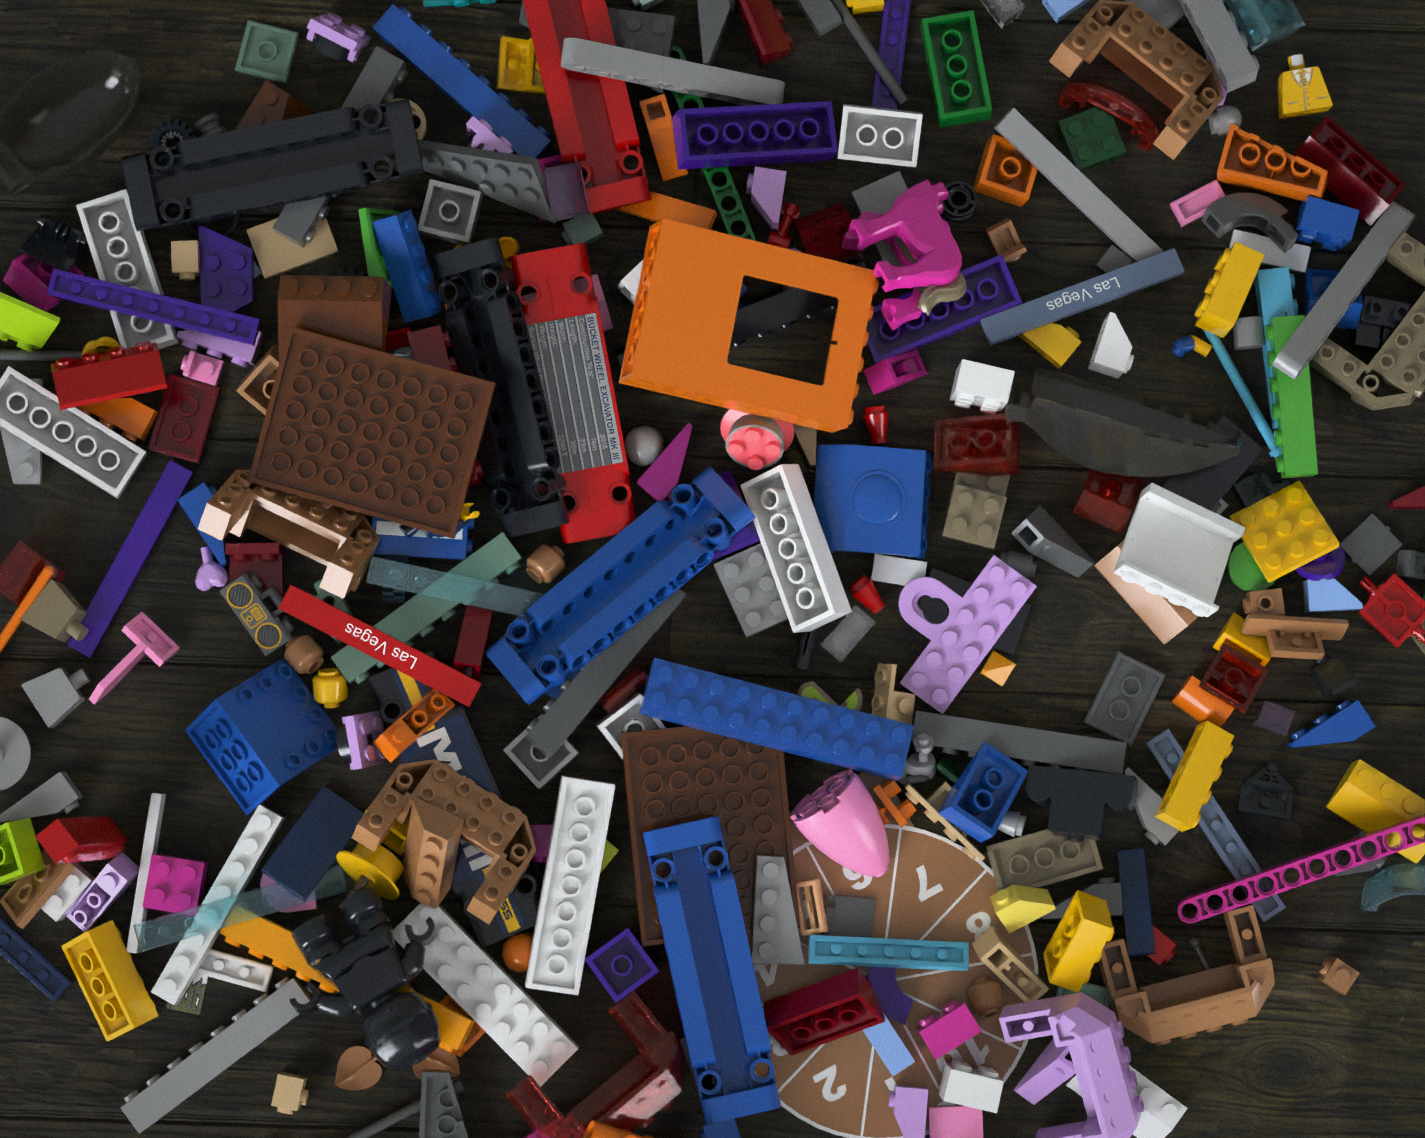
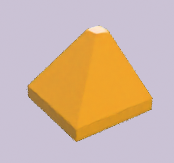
M993 650L980 674L1002 687L1016 664Z

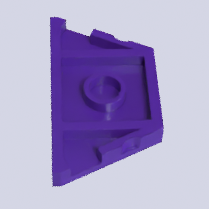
M199 226L201 305L235 313L240 308H245L254 303L253 249L207 227Z

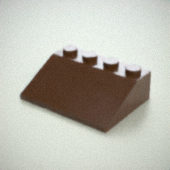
M280 275L278 292L279 361L289 326L385 352L392 290L386 278L369 276Z

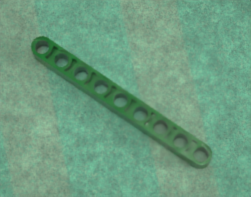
M672 45L671 55H676L680 60L686 61L682 50ZM671 91L678 110L684 109L688 103H695L699 108H705L700 96ZM728 167L701 168L726 234L756 241ZM717 175H722L726 178L727 182L725 185L718 187L713 184L712 179ZM727 199L733 200L736 203L735 209L732 211L724 210L721 206L723 201ZM739 223L746 228V231L742 235H735L732 233L731 227Z

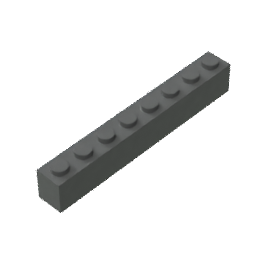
M376 46L341 108L354 107L359 109L367 104L378 105L392 102L394 88L397 84L401 85L407 75L405 62ZM375 112L368 113L365 121L373 124L378 120L379 115ZM339 194L285 205L273 226L274 231L295 244L304 247L306 242L311 243L315 237L317 230L314 228L319 219L323 221L330 209L328 206L332 197L336 198Z
M679 588L584 668L578 670L579 674L574 680L569 677L560 687L563 693L556 700L552 697L544 706L543 710L546 713L539 720L535 717L528 725L526 730L529 733L526 740L551 759L679 606L686 593Z
M914 711L912 724L914 729L910 743H913L917 735L925 733L933 737L935 747L942 748L941 753L957 755L958 750L968 751V757H974L981 745L987 742L1007 757L1020 759V765L1036 766V762L1047 763V767L1053 768L1067 766L1073 767V770H1093L1111 774L1123 773L1126 742Z

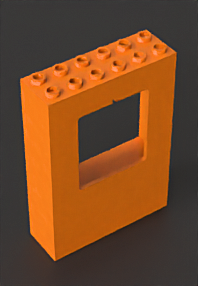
M662 218L649 227L619 383L830 433L848 428L854 417V410L851 409L852 402L857 397L859 384L856 383L857 376L864 364V358L861 357L862 349L866 346L869 332L866 331L867 323L871 320L874 307L871 305L872 296L877 292L879 281L873 273L874 270ZM744 276L779 283L838 299L831 341L836 342V345L830 344L824 380L821 386L728 363L727 359Z

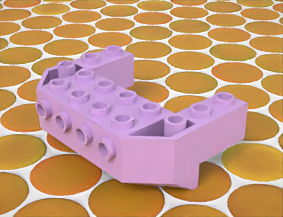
M1083 992L1004 1006L999 1021L1006 1043L1053 1035L1056 1047L1068 1046L1088 1117L1087 1121L1039 1128L1035 1138H1130L1138 1126L1141 1113L1144 1112V1102L1141 1096H1137L1135 1088L1138 1085L1135 1071L1130 1070V1051L1128 1046L1123 1044L1124 1029L1122 1022H1117L1115 1012Z

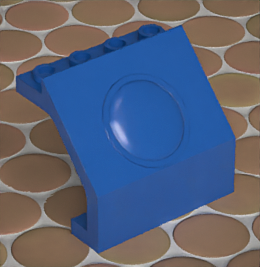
M817 445L814 508L830 552L846 551L889 554L925 559V551L927 549L926 531L929 521L928 498L931 492L929 486L932 469L931 454L926 453V450L864 445Z

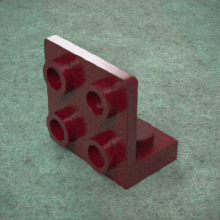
M842 202L793 221L807 254L838 262L857 255L862 259L864 258L862 251L842 248L844 235L848 232L851 223L850 215Z
M225 544V554L229 556L230 582L249 570L251 574L256 573L264 584L261 587L264 592L274 585L283 597L282 544Z

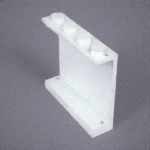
M1151 483L1140 493L1113 573L1121 576L1128 583H1136L1144 587L1151 594H1159L1167 598L1174 605H1182L1192 610L1197 616L1209 617L1219 610V606L1214 604V600L1232 545L1243 536L1245 527Z

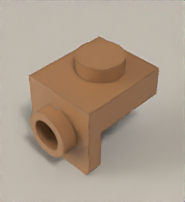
M1009 218L985 229L996 256L1002 254L1005 263L1014 262L1021 258V254L1027 252L1026 247L1020 242L1013 223Z

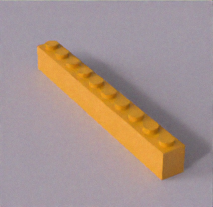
M233 904L220 931V934L226 936L225 942L239 947L240 944L250 948L248 953L260 959H263L265 955L273 959L272 965L285 971L289 967L297 971L295 976L304 981L316 980L320 982L319 988L324 991L334 993L336 990L340 992L320 976L316 969L314 970L308 965L292 938L294 931L241 905ZM410 989L408 992L419 994L425 1002H429L432 1005L442 1032L439 1047L451 1053L454 1049L462 1050L475 1020Z

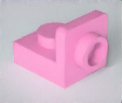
M190 350L189 355H185L182 360L181 370H184L183 375L186 378L217 386L224 361Z

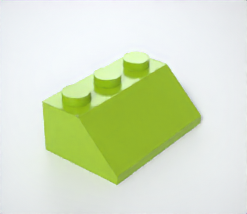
M0 292V340L8 341L9 338L18 342L17 347L30 352L32 349L42 348L59 324L61 318Z

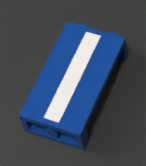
M372 517V527L380 538L373 556H383L386 554L408 555L410 557L458 559L463 561L468 555L473 554V540H469V529H474L475 518L469 519V522L456 534L454 539L449 537L438 538L435 536L428 538L421 530L409 539L399 528L402 524Z

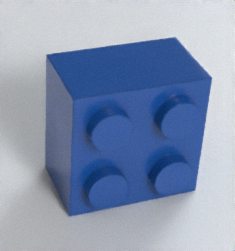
M1308 196L1299 205L1293 227L1298 234L1297 240L1307 244H1312V241L1321 243L1322 248L1331 251L1342 249L1352 240L1360 210Z

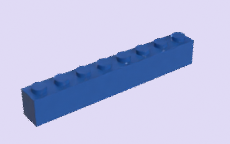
M392 4L372 27L375 34L469 116H474L477 120L484 119L493 128L491 131L498 138L500 136L506 138L513 146L511 148L513 154L535 157L538 160L541 159L552 146L549 140L551 135L541 126L534 127L529 122L531 118L522 109L519 108L516 111L509 105L511 100L502 92L496 94L490 88L492 84L481 74L478 77L470 71L472 67L467 61L461 57L457 60L450 53L453 50L442 40L439 43L431 37L433 33L424 24L421 23L418 26L411 20L413 15L403 6L398 9Z

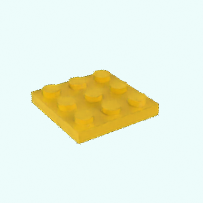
M1300 480L1229 516L1231 521L1245 527L1241 539L1268 583L1339 547V541Z

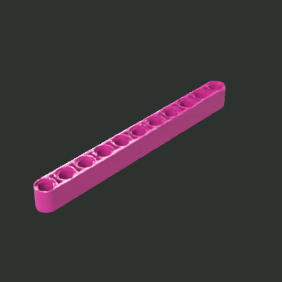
M1425 814L1184 897L1177 905L1178 916L1186 923H1195L1425 843V834L1421 837H1415L1412 834V828L1415 824H1425ZM1391 832H1398L1400 834V842L1395 846L1388 845L1386 841L1388 834ZM1365 841H1372L1375 844V849L1370 855H1365L1361 852V845ZM1339 850H1347L1349 852V860L1346 863L1339 864L1335 861V854ZM1321 859L1323 861L1324 867L1320 872L1314 873L1310 871L1309 865L1312 860ZM1288 868L1297 869V879L1291 882L1284 879L1285 870ZM1262 877H1270L1273 880L1272 887L1269 890H1261L1258 887L1259 880ZM1240 885L1245 886L1248 891L1246 897L1236 899L1233 896L1234 888ZM1217 894L1222 898V904L1217 908H1212L1207 904L1209 896ZM1187 903H1192L1197 907L1195 915L1187 917L1182 913V907Z

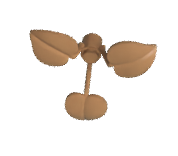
M363 1046L350 1047L342 1053L338 1061L335 1085L346 1090L367 1089L378 1082L382 1075V1069L375 1062L377 1059L375 1056L372 1057L369 1049ZM439 1046L430 1056L412 1066L415 1075L421 1081L422 1069L450 1070L452 1078L460 1075V1067L456 1055Z

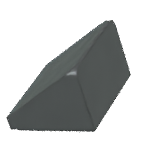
M1399 550L1396 575L1425 580V553L1414 550Z

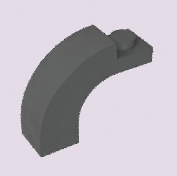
M1235 193L1218 199L1206 208L1201 220L1218 238H1221L1236 227H1255L1263 231L1284 253L1293 247L1298 237L1294 227L1284 220L1288 210L1278 202L1254 193Z

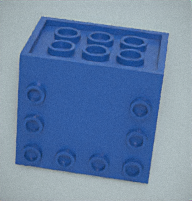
M284 657L216 698L185 729V732L246 815L255 811L259 804L261 805L283 784L338 749L336 742L338 728L321 705L315 701L313 694Z

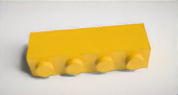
M1208 720L1197 725L1154 817L1181 832L1192 829L1198 824L1201 818L1199 811L1202 805L1208 802L1212 791H1210L1211 785L1220 777L1222 773L1220 766L1233 749L1231 742L1234 735Z

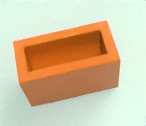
M1188 676L1171 701L1172 704L1198 722L1202 723L1208 720L1218 727L1224 724L1236 707V705L1194 676Z

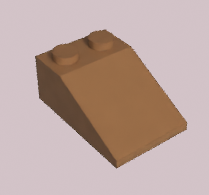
M275 344L243 378L236 390L264 415H266L280 362L279 348Z

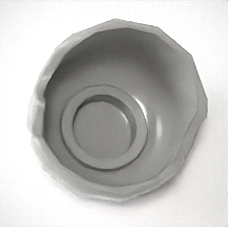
M649 425L635 427L627 434L624 441L626 457L631 463L638 466L652 465L665 448L663 435L657 428Z

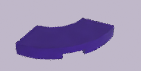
M868 967V979L873 986L881 1009L890 1018L905 1025L913 999L905 995L898 987L895 977L896 968Z

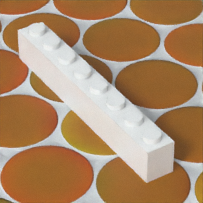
M258 805L151 991L153 994L173 1005L180 1003L207 953L217 939L233 904H237L285 821V817L264 805Z

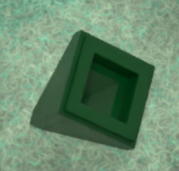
M944 753L936 763V770L950 782L956 783L958 775L949 756Z

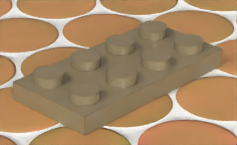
M1048 829L985 846L998 891L1013 884L1038 888L1103 869L1095 840L1083 839V843L1067 841V837L1055 836Z

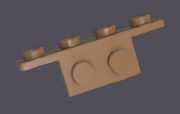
M1249 614L1241 628L1242 635L1266 636L1271 657L1321 660L1325 654L1321 639L1341 640L1349 623L1348 620L1334 618Z

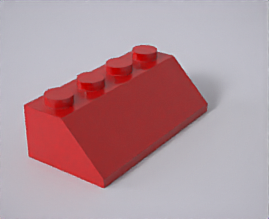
M143 341L135 344V347L125 348L118 346L109 349V352L106 353L88 352L83 354L81 358L71 359L70 357H63L57 359L56 363H51L60 410L167 388L156 342Z

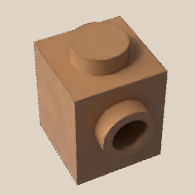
M1282 588L1246 593V598H1243L1244 613L1248 615H1285Z
M1331 956L1330 959H1326L1319 969L1320 974L1317 979L1338 993L1346 995L1359 972L1340 959Z

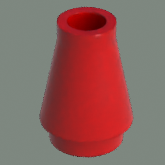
M885 405L865 407L863 417L871 443L887 442L889 411H886Z
M862 575L848 587L852 592L850 595L868 608L874 615L886 606L871 578Z

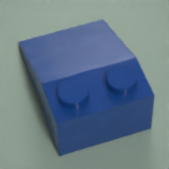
M984 742L949 791L938 814L981 843L995 835L1028 770L987 742Z

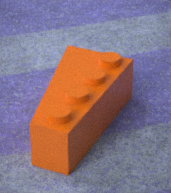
M1231 123L1217 170V181L1304 201L1308 196L1319 199L1323 198L1328 171L1298 156L1295 157L1285 152L1283 148L1277 145L1273 146L1261 140L1259 136L1253 133L1249 134L1239 129V126Z

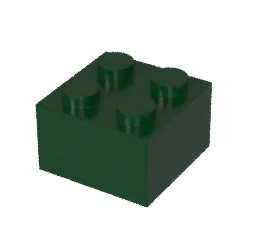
M1108 103L1060 120L1055 126L1067 159L1082 173L1122 158L1126 153Z

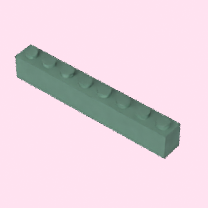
M502 532L373 627L412 646L414 645L412 642L414 638L418 635H421L423 638L435 629L433 625L440 619L445 622L457 613L454 610L462 603L467 606L478 598L476 593L481 589L485 588L488 591L500 581L497 578L506 572L510 575L521 566L519 562L523 559ZM350 645L345 646L331 657L351 684L356 681L359 685L371 676L370 670L376 666L381 669L387 665Z

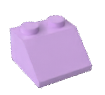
M755 167L754 174L749 173L746 194H751L750 202L771 231L777 232L787 171Z

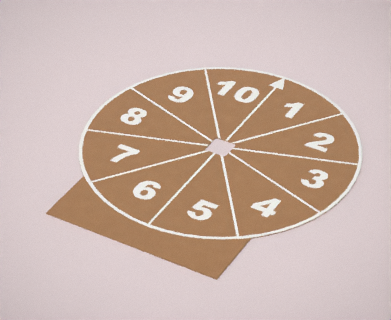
M864 772L860 773L858 776L873 800H876L881 807L885 806L874 792L873 787L877 784L881 786L889 780ZM897 794L891 798L896 807L901 804ZM889 810L886 814L891 819V822L884 825L889 845L890 863L888 864L889 869L880 877H868L856 873L830 859L800 832L790 818L796 883L819 879L823 903L826 907H834L835 901L824 900V894L874 899L871 938L969 942L968 971L896 968L895 977L897 985L905 995L913 999L905 1025L893 1020L884 1011L883 1013L915 1062L892 1076L863 1030L792 1056L768 1032L771 1045L770 1056L774 1066L781 1106L799 1119L818 1129L846 1138H903L893 1113V1107H888L889 1091H894L895 1084L928 1088L925 1135H928V1106L958 1105L943 1101L938 1094L945 1062L951 1063L952 1059L967 1062L973 1069H978V1065L993 1068L996 1073H999L998 1076L1004 1083L1014 1070L1029 1039L1006 1043L999 1021L1000 1014L989 1018H981V1015L973 1013L967 995L968 989L974 985V980L981 977H989V980H995L1000 983L1006 1001L1005 1006L1024 1002L979 959L972 943L992 926L1039 976L1035 945L1028 924L1009 934L994 910L990 896L996 894L998 889L993 871L977 857L972 860L962 850L964 847L940 835L915 828L910 818L906 820L907 824L900 827ZM811 885L810 888L812 893L817 928H819V921L817 916L813 887ZM800 887L808 930L811 929L805 892L804 887ZM799 928L798 933L805 965L753 963L763 1012L764 1002L855 968H859L866 976L869 966L808 964L809 935L801 936ZM747 934V939L751 952L752 934ZM953 999L957 1002L961 1000L966 1004L982 1031L936 1060L916 1029L920 1026L918 1021L931 1013L934 1016L943 1011L941 1007ZM757 1063L754 1068L755 1075H765L768 1070L767 1063Z

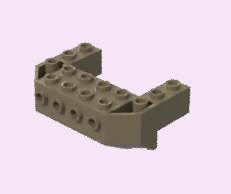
M1403 231L1388 251L1387 262L1425 287V245ZM1425 291L1369 365H1366L1327 338L1310 360L1309 366L1350 393L1352 401L1372 411L1411 405L1416 397L1420 398L1425 392Z

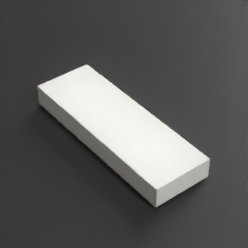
M1236 229L1233 230L1229 249L1235 242H1238L1265 254L1261 264L1276 268L1289 267V271L1302 274L1306 272L1311 247L1294 243L1293 247L1284 253L1269 237Z
M210 949L197 973L268 992L275 966Z

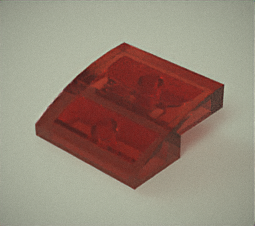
M637 666L598 702L610 714L647 681L648 676Z

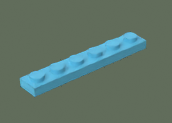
M809 935L808 964L968 971L969 942Z

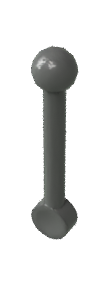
M1192 937L1189 940L1190 946L1194 947L1205 970L1210 969L1199 947V939Z

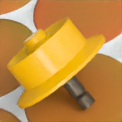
M358 843L352 852L339 851L337 853L336 859L339 865L356 881L352 890L346 895V898L367 887H374L377 894L385 899L396 900L399 897V890L395 883L404 872V866L385 847L379 845L376 851L373 852Z

